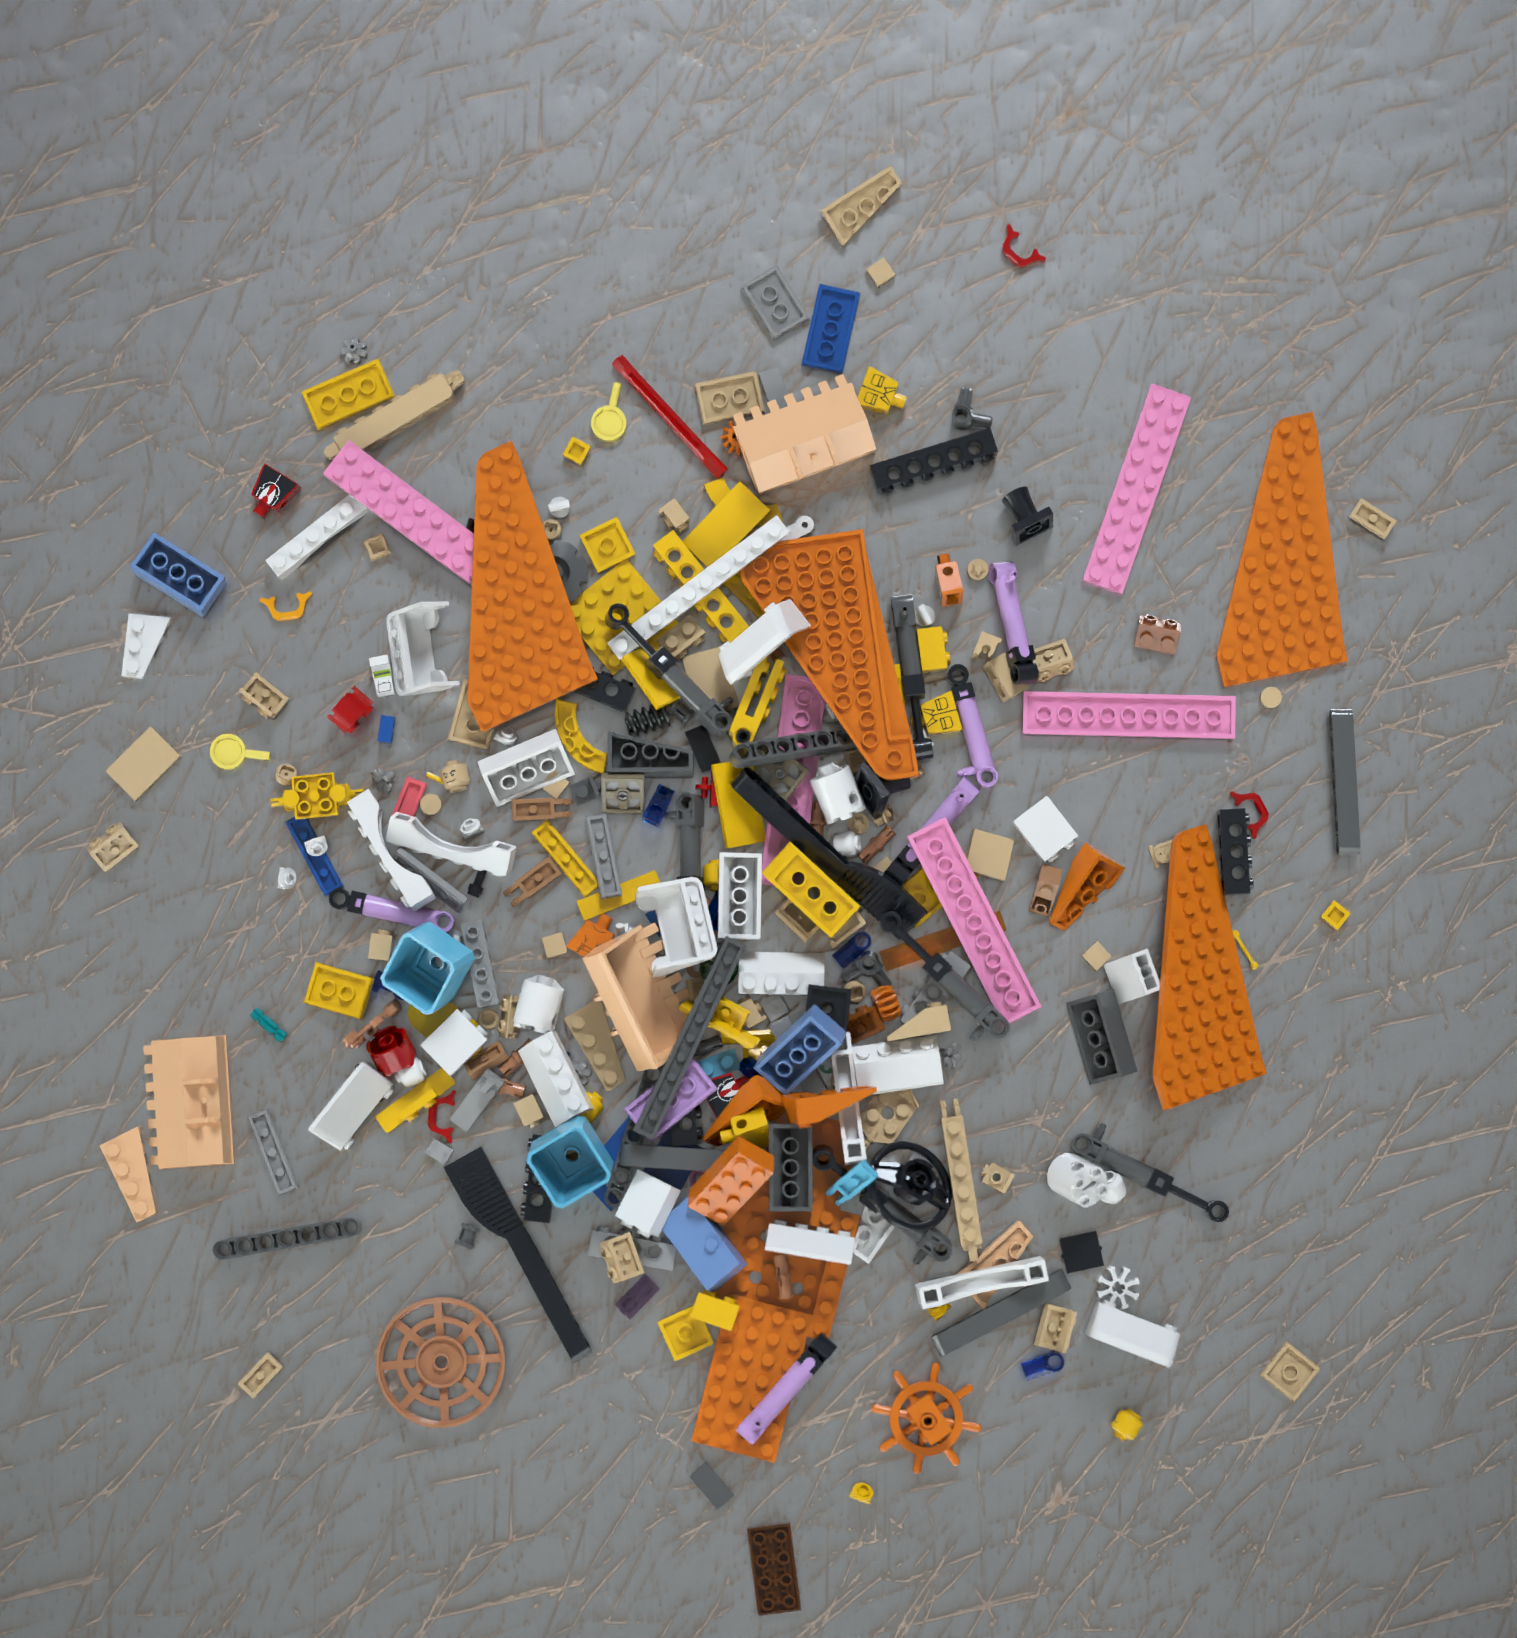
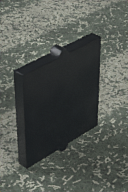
M1096 1231L1059 1239L1063 1253L1061 1257L1064 1258L1067 1274L1104 1266L1101 1254L1102 1246L1099 1245Z

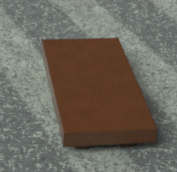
M790 1522L747 1528L758 1616L800 1611L801 1604Z

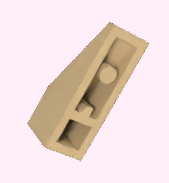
M941 1001L929 1003V1008H925L887 1036L886 1041L950 1031L951 1026L947 1005H942Z

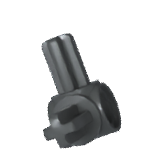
M968 387L961 388L958 404L954 405L952 411L953 426L959 430L970 428L971 425L991 428L992 417L973 413V409L970 407L973 390ZM965 415L967 418L959 420L956 416Z
M873 951L864 952L855 961L856 964L841 974L846 984L862 975L865 977L872 976L879 987L891 986L892 984L881 969L883 965L879 961L878 955ZM866 959H872L875 964L873 966H866L863 962Z

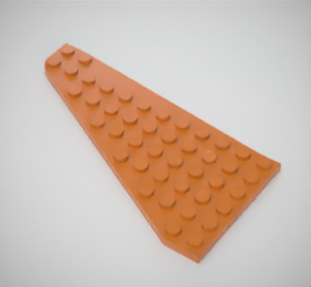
M1313 412L1281 419L1275 425L1271 434L1216 652L1223 688L1348 662L1343 640L1319 438Z
M512 440L485 452L479 458L476 467L468 703L482 733L598 680L588 658L522 462Z
M860 529L777 542L740 570L743 584L764 614L766 613L764 609L771 603L778 604L791 599L811 626L793 634L784 643L875 774L884 780L919 777L914 744L867 556L864 530Z
M1206 824L1177 833L1171 843L1153 1080L1163 1110L1174 1108L1267 1074L1258 1044L1227 904L1223 895L1216 856Z

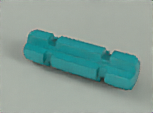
M259 1008L254 1009L250 1017L256 1022L258 1021V1024L270 1035L273 1034V1038L278 1042H282L286 1038L287 1033L279 1029V1026L267 1015L264 1016V1012Z

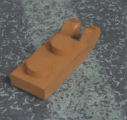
M513 799L512 821L551 820L572 817V812L569 811L555 812L554 806L560 804L569 805L571 804V799Z
M549 856L517 879L516 883L506 889L503 894L505 897L509 896L520 887L523 894L510 903L512 907H515L526 898L533 896L562 873Z

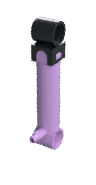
M1012 561L991 563L988 575L990 582L995 586L1009 650L1006 653L1008 667H1011L1010 675L1012 682L1015 685L1036 683L1039 678V671L1036 663L1033 662L1036 659L1033 645H1029L1015 583L1018 576L1015 564Z
M955 664L951 666L947 673V681L953 686L950 691L953 694L972 766L957 771V776L966 777L975 774L978 786L989 789L997 782L998 773L994 766L972 682L966 683L969 671L964 665ZM960 671L964 678L961 681H956L953 679L952 673ZM989 772L992 775V781L989 783L982 781L981 774Z
M963 777L922 828L943 817H946L951 826L980 790ZM910 842L884 872L900 885L903 884L920 863Z
M343 888L333 889L329 894L328 900L330 905L338 910L347 909L350 913L413 927L426 922H431L439 927V919L447 917L449 919L448 927L440 929L449 933L455 927L454 917L444 911L421 907L414 911L411 907L406 908L403 902L353 890L350 894ZM343 893L346 897L345 902L337 905L335 897Z
M822 1332L819 1333L735 1431L751 1445L754 1444L769 1424L811 1376L818 1371L838 1346Z

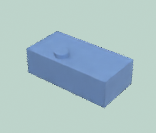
M154 532L130 565L133 574L201 617L206 615L227 584L223 575Z
M814 1004L758 1057L754 1069L783 1095L789 1094L842 1045L846 1031Z
M688 1197L670 1212L662 1230L707 1291L716 1292L748 1265L718 1223L688 1207Z

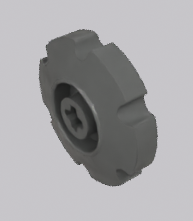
M554 540L553 545L550 547L571 604L583 593L580 584L588 582V567L584 557L578 558L575 556L577 553L575 546L562 540Z

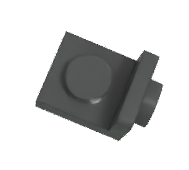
M592 775L569 786L577 806L601 797L599 793L601 791V784L598 778L594 780Z

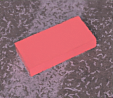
M407 776L392 815L400 812L415 817L428 784Z

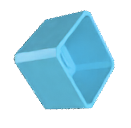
M426 922L402 935L380 978L382 985L425 1015L432 1014L453 1001L475 957L472 950L433 923ZM435 957H439L442 960V967L435 963Z
M581 1115L573 1117L532 1141L526 1160L554 1206L564 1208L607 1183L610 1179L614 1163L587 1118ZM575 1150L578 1153V1158L570 1160L567 1158L566 1152Z

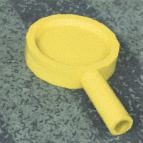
M616 382L613 383L609 405L598 408L591 419V427L594 434L605 442H613L620 439L627 428L625 415L617 408L622 384Z
M222 734L216 737L210 747V757L213 763L225 770H232L241 766L245 758L270 760L271 755L267 751L247 750L244 742L233 734Z

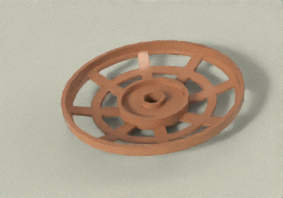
M434 1297L411 1304L391 1320L378 1344L376 1372L384 1396L399 1414L422 1426L447 1428L472 1420L491 1404L503 1382L506 1357L498 1330L482 1311L459 1299ZM433 1304L434 1317L425 1319L412 1328H409L401 1321L412 1311ZM442 1304L461 1306L473 1312L476 1316L469 1324L457 1318L443 1316ZM482 1321L488 1326L494 1336L498 1347L497 1354H486L483 1342L475 1331ZM435 1323V1337L425 1341L416 1333L423 1327ZM444 1323L454 1324L464 1330L456 1339L445 1336ZM396 1328L405 1335L398 1348L397 1360L383 1362L386 1343L391 1332ZM469 1336L473 1338L478 1347V1355H467L462 1345ZM409 1340H411L419 1347L416 1359L403 1360L405 1348ZM440 1355L445 1356L448 1360L447 1366L444 1368L436 1365V1358ZM499 1362L497 1380L487 1397L478 1387L485 1376L487 1363ZM480 1363L478 1376L475 1382L472 1383L464 1375L467 1365ZM406 1368H416L421 1378L414 1388L406 1378L404 1372ZM397 1369L399 1379L408 1392L407 1396L400 1403L395 1399L388 1387L384 1374L385 1370ZM457 1382L467 1389L459 1397L448 1399V1387ZM427 1385L439 1388L440 1400L429 1399L420 1393ZM471 1395L481 1403L478 1408L469 1414L449 1420V1406L462 1403ZM415 1399L428 1406L440 1407V1420L422 1418L411 1413L407 1408Z

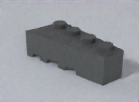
M608 731V773L644 774V777H694L693 750Z

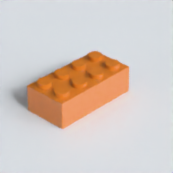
M738 1136L689 1189L688 1207L724 1226L774 1173V1156Z

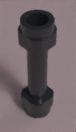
M486 870L477 872L473 884H469L467 894L479 898L484 889L481 885L487 873Z

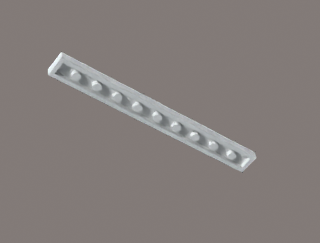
M776 515L631 626L646 641L790 532ZM622 631L607 643L619 660L639 647L625 631Z

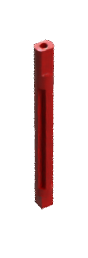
M623 355L617 357L612 363L613 367L687 444L717 479L721 478L728 468L647 383L633 365Z

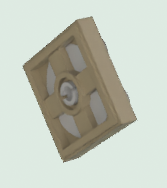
M777 746L780 752H785L783 749ZM794 759L763 764L755 772L787 801L810 770Z
M601 774L602 813L645 814L644 774Z

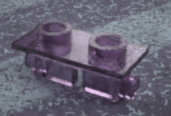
M644 1274L615 1305L623 1315L631 1319L660 1288Z

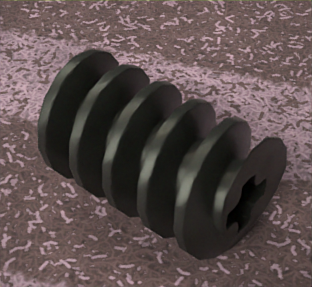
M650 704L649 711L645 707H641V714H639L634 709L633 716L628 711L625 712L624 719L629 736H631L632 731L636 736H639L640 729L647 734L648 727L655 731L656 724L663 729L664 722L669 727L671 726L665 706L656 710Z

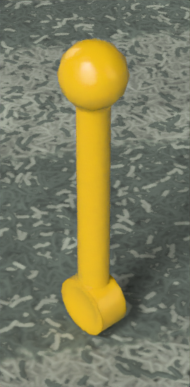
M1234 930V939H1236L1251 963L1250 967L1253 970L1257 969L1258 963L1252 959L1239 938V932Z

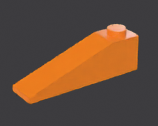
M1085 842L1073 859L1049 923L1065 931L1083 914V909L1090 902L1094 904L1098 900L1097 896L1104 889L1109 890L1116 883L1125 867Z
M758 1075L752 1077L739 1089L704 1135L703 1142L717 1147L723 1145L720 1132L731 1129L730 1119L761 1107L764 1109L766 1119L770 1121L777 1119L786 1112L781 1100V1095L783 1094L765 1078Z
M870 1085L841 1088L840 1092L826 1089L821 1090L819 1095L817 1093H808V1091L781 1095V1100L790 1122L798 1125L799 1128L811 1127V1123L820 1122L877 1092V1087Z

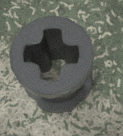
M680 699L676 700L667 712V714H672L679 719L683 726L688 723L695 713L683 705Z
M462 1222L459 1238L454 1243L473 1249L472 1243L476 1232H479V1228Z

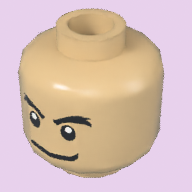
M453 760L447 762L446 767L441 769L440 774L445 789L450 790L451 793L467 789V785L470 783V776L466 764Z

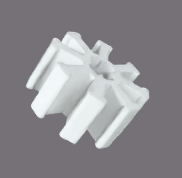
M1109 1266L1106 1270L1109 1271L1111 1280L1108 1281L1102 1275H1098L1096 1281L1107 1284V1288L1096 1290V1295L1102 1298V1296L1110 1293L1108 1301L1114 1303L1116 1297H1118L1119 1307L1126 1309L1129 1305L1126 1304L1125 1294L1131 1296L1134 1300H1137L1139 1297V1293L1129 1291L1128 1287L1135 1284L1139 1285L1140 1282L1137 1277L1125 1281L1128 1272H1131V1270L1124 1266L1121 1267L1122 1271L1117 1278L1115 1267ZM1115 1282L1123 1285V1288H1120L1122 1291L1119 1293L1112 1290V1286L1115 1287Z

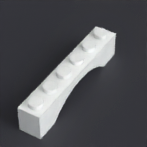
M348 495L265 561L276 575L283 580L299 568L313 552L351 523L364 517L371 510L351 495Z
M367 789L348 801L347 804L350 809L347 811L353 821L358 820L361 826L358 827L360 833L364 838L368 837L371 841V844L368 846L375 856L379 854L382 859L379 864L385 873L389 872L393 877L390 879V882L396 891L400 889L403 896L400 898L406 908L411 907L414 911H417L436 899L427 881L421 875L406 870L391 857L382 834L383 810L373 793Z
M396 812L390 817L386 835V842L392 843L395 847H407L416 853H428L436 859L445 858L452 860L454 864H466L472 866L475 870L490 871L493 875L499 877L507 876L512 870L517 846L500 841H494L477 847L453 845L433 835L421 824L417 817Z
M846 1032L842 1045L831 1054L834 1086L837 1092H840L841 1088L856 1086L850 1032ZM856 1102L838 1112L845 1166L858 1164L863 1159L867 1161L859 1102Z
M1041 1256L917 1283L915 1288L919 1306L922 1309H927L982 1292L1028 1286L1046 1282L1049 1279L1045 1260Z

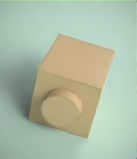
M377 930V933H371L368 959L389 962L393 953L395 939L394 936L390 935V931Z
M534 1094L513 1103L524 1127L529 1125L530 1128H533L542 1123L541 1119L545 1116Z

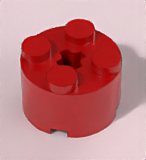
M355 685L351 688L354 692L352 694L347 692L331 710L334 712L333 716L331 714L326 716L345 734L347 732L353 733L360 725L358 720L362 716L366 718L375 709L372 706L374 702Z
M396 1026L382 1028L374 1034L375 1038L371 1042L368 1040L366 1044V1049L372 1061L383 1076H390L395 1072L414 1065L416 1049L403 1027L401 1029H397Z

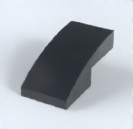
M703 725L685 732L702 773L710 770L712 764L721 763L707 729Z

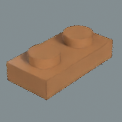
M498 1040L470 1058L464 1064V1067L471 1080H474L483 1075L487 1069L494 1068L509 1059Z

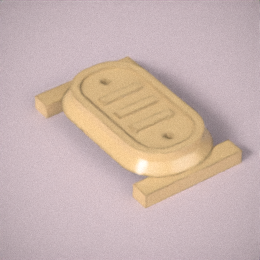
M1172 840L1157 844L1154 848L1152 845L1148 846L1155 868L1160 867L1159 864L1170 862Z

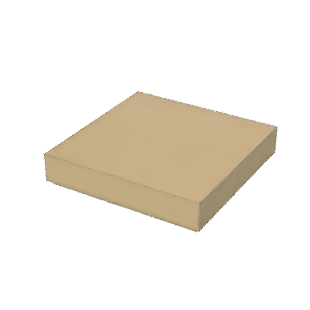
M973 829L966 856L973 872L978 875L1005 881L1014 840Z
M1285 1341L1260 1375L1295 1402L1321 1368L1289 1342Z

